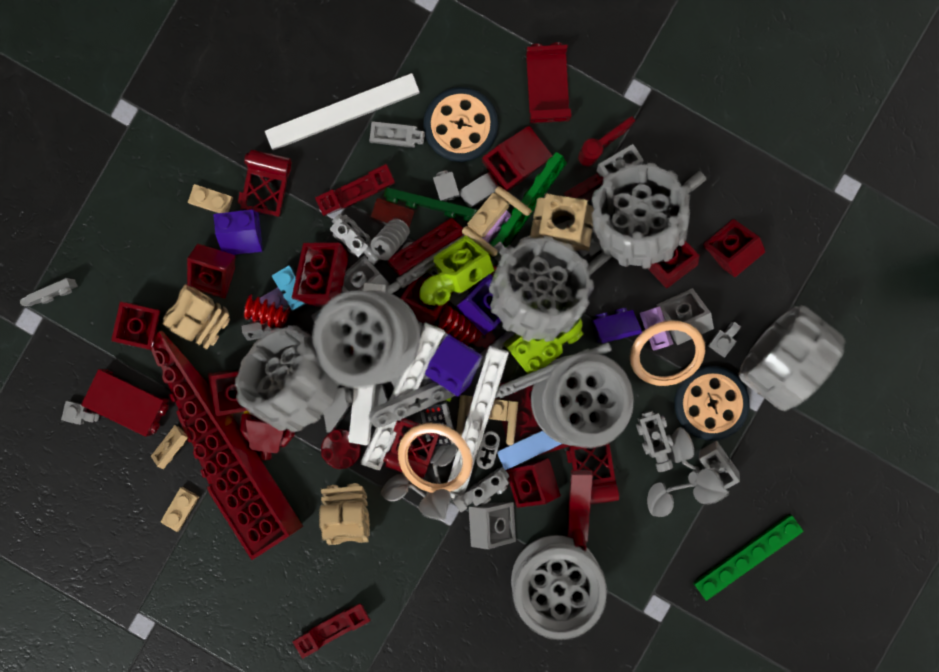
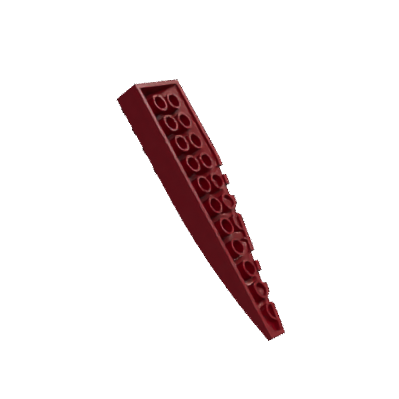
M158 332L155 335L151 351L157 366H161L163 370L162 378L164 383H168L172 392L169 395L172 402H176L179 410L176 413L188 437L187 440L193 444V455L195 459H199L202 466L200 472L202 477H206L208 481V492L250 559L253 560L304 526L256 451L250 449L249 442L243 437L240 427L231 414L216 416L210 386L164 332Z

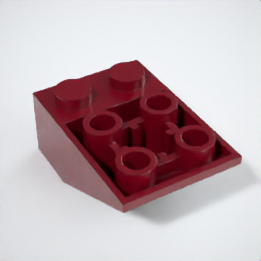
M528 126L482 157V163L491 172L498 184L509 192L547 163L548 159L553 156L532 128Z

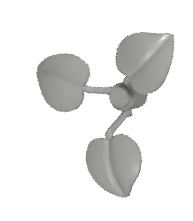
M677 428L671 436L673 446L670 447L671 452L668 453V456L673 462L679 463L682 461L684 465L693 469L688 477L690 483L666 489L663 483L654 484L647 496V505L652 516L665 517L671 513L674 499L670 492L695 486L694 496L698 502L703 504L717 502L729 494L715 471L711 469L699 470L698 466H693L686 461L693 457V442L683 428Z
M456 444L434 448L430 463H434L433 469L437 484H441L437 467L438 465L441 467L446 466L453 460L458 450ZM404 473L393 476L383 486L380 495L387 501L400 500L407 494L408 488H412L424 497L419 504V510L423 515L432 519L446 520V513L451 502V494L448 490L438 489L434 493L427 492L425 494L411 484Z

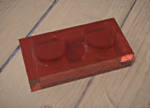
M377 198L371 218L386 223L392 219H400L410 228L415 211Z

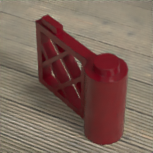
M632 116L599 141L596 139L587 140L578 154L579 162L586 167L594 165L602 154L603 149L627 132L635 122V119Z
M251 150L250 153L245 155L244 162L248 170L244 191L239 193L238 204H241L240 208L255 210L256 212L280 217L292 159ZM252 174L260 176L263 184L254 188L251 183ZM274 179L281 180L280 189L274 193L268 183ZM266 186L271 195L262 200L257 191ZM253 193L260 202L254 207L247 205L248 197ZM274 198L277 202L276 212L270 211L265 202Z
M402 418L401 421H396L393 431L397 434L391 451L385 454L383 462H386L385 467L403 473L398 460L399 447H397V444L400 443L405 435L404 426L413 428L420 425L419 423ZM424 433L434 436V439L428 442L424 440L422 435H419L417 438L421 444L413 446L411 443L409 446V464L412 470L422 479H424L437 443L438 433ZM424 448L428 456L419 455L416 450Z
M609 443L601 445L605 446L606 455L602 460L592 454L597 447H594L590 452L586 448L592 447L571 446L569 447L570 451H566L567 461L572 463L573 470H577L576 462L581 465L578 470H581L582 467L590 470L584 465L590 456L600 462L594 472L592 471V478L596 476L598 479L592 480L590 505L619 501ZM583 449L589 455L581 463L575 458L574 450ZM602 464L609 469L610 477L601 478L596 474Z

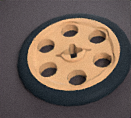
M457 87L441 92L432 100L424 115L423 127L428 144L436 153L448 160L463 162L478 158L488 151L497 135L498 119L494 106L486 96L471 88ZM467 100L471 103V108L469 110H462L460 103ZM450 106L452 113L448 116L441 113L442 107ZM477 114H482L485 116V122L477 124L474 121V117ZM460 119L464 120V124L467 126H462L461 129H458V125L455 123L460 122ZM439 125H445L448 130L446 134L439 135L436 132V128ZM472 133L480 135L481 139L478 143H472L469 140V136ZM454 138H458L462 142L461 146L457 149L452 148L450 145L451 140Z
M704 366L699 368L692 376L680 383L675 395V411L681 425L693 436L707 441L725 439L736 433L743 426L750 408L749 394L744 383L734 372L720 366ZM712 378H717L720 382L719 387L716 389H712L709 385ZM696 385L701 388V394L698 397H694L691 394L692 387ZM728 390L735 392V398L732 401H728L725 397ZM710 397L712 400H717V403L714 404L715 409L708 406ZM696 405L699 408V413L693 417L689 414V408ZM730 409L733 412V417L731 420L726 421L723 418V413L725 410ZM708 417H712L715 421V425L712 428L705 426V420Z

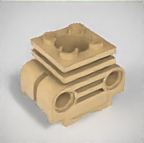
M546 194V198H538L536 200L535 220L532 222L530 238L538 239L544 236H551L554 240L565 245L566 243L572 245L575 251H579V249L589 251L593 232L592 213L594 208L591 205H587V200ZM560 216H566L574 224L570 228L559 229L552 222Z
M185 284L179 292L177 302L168 309L163 317V324L189 341H193L196 337V343L200 345L203 341V347L208 349L209 345L213 346L219 337L217 335L220 328L224 329L227 326L230 318H228L227 308L223 307L221 309L219 303L214 305V301L210 297Z
M348 484L347 487L338 488V485H329L327 489H321V493L324 496L321 497L324 505L320 506L322 539L326 540L328 545H337L346 541L369 542V513L365 507L368 506V502L365 499L367 498V493L364 488L359 486V484Z

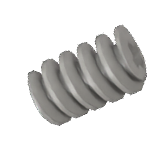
M400 219L390 220L371 241L373 253L381 260H389L407 240V236L410 234L409 227Z

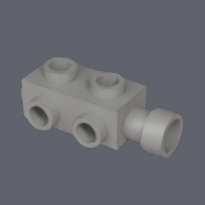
M340 213L332 220L333 226L330 230L333 232V236L338 241H342L351 254L357 257L365 254L373 265L380 260L371 249L372 240L370 236L364 233L354 220L350 219L347 215L342 216Z
M653 410L642 413V417L637 418L639 423L636 424L639 435H643L645 442L642 443L645 454L656 458L658 472L672 469L673 464L671 459L668 458L667 453L671 452L670 447L673 446L670 435L665 433L664 428L667 427L664 416H660L657 412L654 413ZM652 421L653 426L651 428H647L646 426L647 422ZM655 440L659 441L657 447H653V441Z
M504 467L498 468L467 489V492L463 495H458L452 500L461 513L472 502L475 506L479 504L483 506L491 500L490 496L495 493L501 494L508 488L506 486L509 484L507 478L510 476ZM477 489H480V490H481V492H479V493H476L475 491H476Z

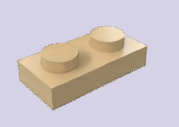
M194 184L188 203L216 213L229 212L233 197Z
M174 425L151 455L157 467L164 469L171 462L180 447L184 445L188 437L182 428Z
M181 487L162 518L161 523L176 532L180 531L199 496Z

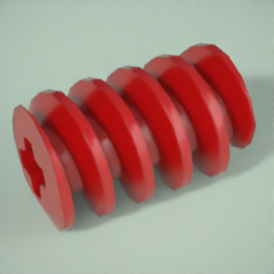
M250 294L245 305L244 316L247 320L252 317L253 322H258L260 319L262 325H265L268 321L269 327H273L276 323V328L281 329L287 321L290 307L283 311V304H281L276 309L274 301L268 306V299L260 303L259 296L253 301L252 294Z
M446 307L441 313L437 327L440 329L444 328L446 334L450 333L452 337H456L467 346L473 344L481 336V332L473 323L456 310H453L452 307Z

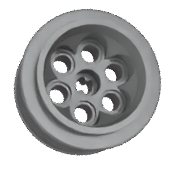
M377 290L350 291L334 297L323 307L314 326L313 345L321 367L332 379L348 387L365 388L396 379L412 365L419 351L420 328L415 314L400 298ZM364 312H366L368 316L367 322L363 320ZM348 325L352 327L351 334L348 332ZM369 334L372 335V341L368 339ZM351 345H352L353 348H354V354H353V355L350 353V346H351ZM368 354L372 357L371 364L367 360Z
M595 353L564 356L548 364L547 366L561 361L552 370L547 379L533 385L531 407L536 422L550 438L571 446L598 447L609 443L621 434L632 414L633 391L627 375L618 364L603 355ZM588 377H591L593 380L591 387L586 384ZM568 378L573 380L572 388H569L566 384ZM599 394H602L604 398L602 404H599L597 400ZM577 395L578 398L582 399L580 405L579 403L575 402V398ZM560 396L565 400V404L560 407L559 403ZM591 412L595 414V420L592 423L589 420ZM572 413L576 416L573 424L569 421V416Z
M559 535L546 536L535 540L525 547L515 561L511 576L515 607L523 621L535 632L552 639H569L588 631L597 622L605 606L607 587L604 574L588 548L585 552L575 547L573 539L570 537ZM560 562L562 565L560 569L553 570L551 568L552 563ZM577 570L580 572L579 577L571 578L570 573ZM537 574L545 575L544 580L541 582L535 581L534 577ZM561 584V587L564 589L561 592H557L554 587ZM575 591L582 592L581 597L578 599H574L571 596ZM540 594L547 596L543 602L537 601L536 597ZM558 603L565 604L564 609L556 610L555 606Z

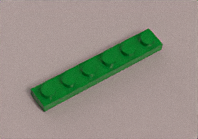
M557 152L548 159L542 173L536 176L534 184L523 196L521 202L531 209V214L535 210L536 200L544 197L567 164L563 156ZM514 208L511 217L501 226L500 233L490 242V245L494 247L497 243L501 242L506 248L514 240L530 215L526 216Z
M789 514L697 579L693 584L707 601L804 531L794 517Z

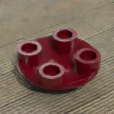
M345 429L334 430L324 438L321 445V455L329 466L336 469H346L357 462L361 453V444L349 442L350 431Z

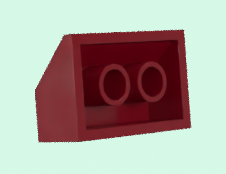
M303 243L292 299L323 308L330 300L341 294L349 253L340 243Z

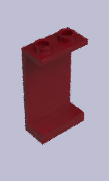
M560 42L552 43L550 46L532 44L530 47H527L530 123L570 121L571 109H569L566 62L567 45H562Z
M98 369L81 406L145 437L155 434L160 427L158 422L161 416H164L169 408L167 404L170 399L158 398L113 376V372L108 369Z

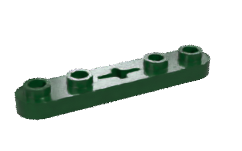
M385 188L383 195L387 198L386 201L398 204V201L406 203L405 206L417 209V206L444 212V216L456 218L457 215L464 217L463 220L467 222L478 211L391 188Z

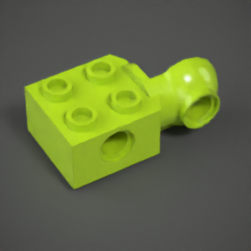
M467 235L434 256V263L439 274L430 277L424 282L420 290V299L428 305H443L449 300L450 293L464 292L494 271L489 253Z
M579 317L569 332L561 331L553 341L546 342L545 339H531L527 341L522 339L523 336L515 333L503 344L525 372L530 374L546 367L563 353L562 345L565 342L572 344L582 337V320Z

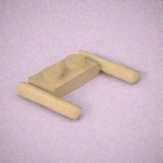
M501 186L496 188L495 193L490 195L468 222V226L462 230L464 235H467L493 257L497 255V249L482 239V237H485L509 208V204L526 216L531 214V209Z
M460 395L456 432L461 437L465 427V419L469 414L474 396ZM494 399L488 419L508 421L506 443L513 445L518 402Z

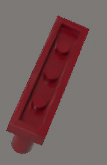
M450 218L394 254L387 260L388 264L401 276L462 236L463 227L453 218Z
M571 470L567 537L573 539L575 547L586 552L589 532L592 470Z

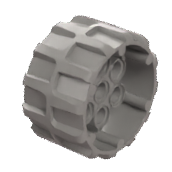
M649 162L648 165L626 164L623 169L607 174L603 178L604 183L602 187L596 190L592 197L594 236L599 239L600 248L604 255L613 256L619 261V265L625 267L628 265L642 266V269L650 268L652 264L662 260L666 262L673 258V251L678 245H684L686 241L690 217L689 193L686 187H681L677 181V175L671 170L667 172L658 168L655 163ZM669 209H670V215H671L672 217L669 218V225H668V224H667V216H668V212H669ZM614 214L612 217V223H610V218L608 215ZM639 214L645 215L643 217H637V215ZM625 223V225L619 226L618 224ZM661 224L662 226L656 227L654 225Z
M544 236L538 239H531L530 237L521 239L516 248L506 250L489 286V291L493 294V300L490 305L491 310L503 322L502 327L507 331H513L523 336V340L545 339L546 342L553 341L561 331L566 333L572 329L589 304L587 298L593 290V280L589 279L587 271L589 265L585 259L582 260L574 251L572 245L568 243L565 245L554 240L551 236ZM564 307L567 308L565 312L558 313V310Z
M795 306L780 316L756 341L740 367L739 377L742 382L779 410L786 411L803 402L830 375L843 354L844 337L806 306Z
M297 326L272 329L270 333L253 344L254 346L241 361L239 374L235 380V386L238 389L237 399L249 412L280 431L289 429L292 432L300 431L303 427L317 422L325 410L332 405L340 383L332 379L321 367L314 350L313 337Z

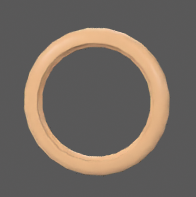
M672 320L659 322L645 329L636 338L630 352V364L634 373L649 384L656 386L674 385L686 380L699 369L706 351L705 341L702 334L688 323ZM668 330H678L688 334L693 339L696 350L694 359L681 372L665 377L655 376L648 373L642 367L640 362L641 349L646 341L655 334Z
M436 423L420 424L405 433L400 441L398 448L400 467L409 481L418 488L431 493L438 489H446L451 492L461 487L469 478L472 470L470 448L460 434L450 427ZM424 433H438L451 439L457 445L462 455V468L455 479L448 483L435 484L425 481L412 470L408 461V449L411 442L417 436Z

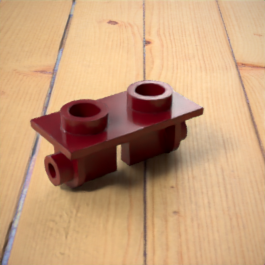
M596 173L563 194L568 198L587 200L588 202L592 200L593 193L602 187L604 179Z

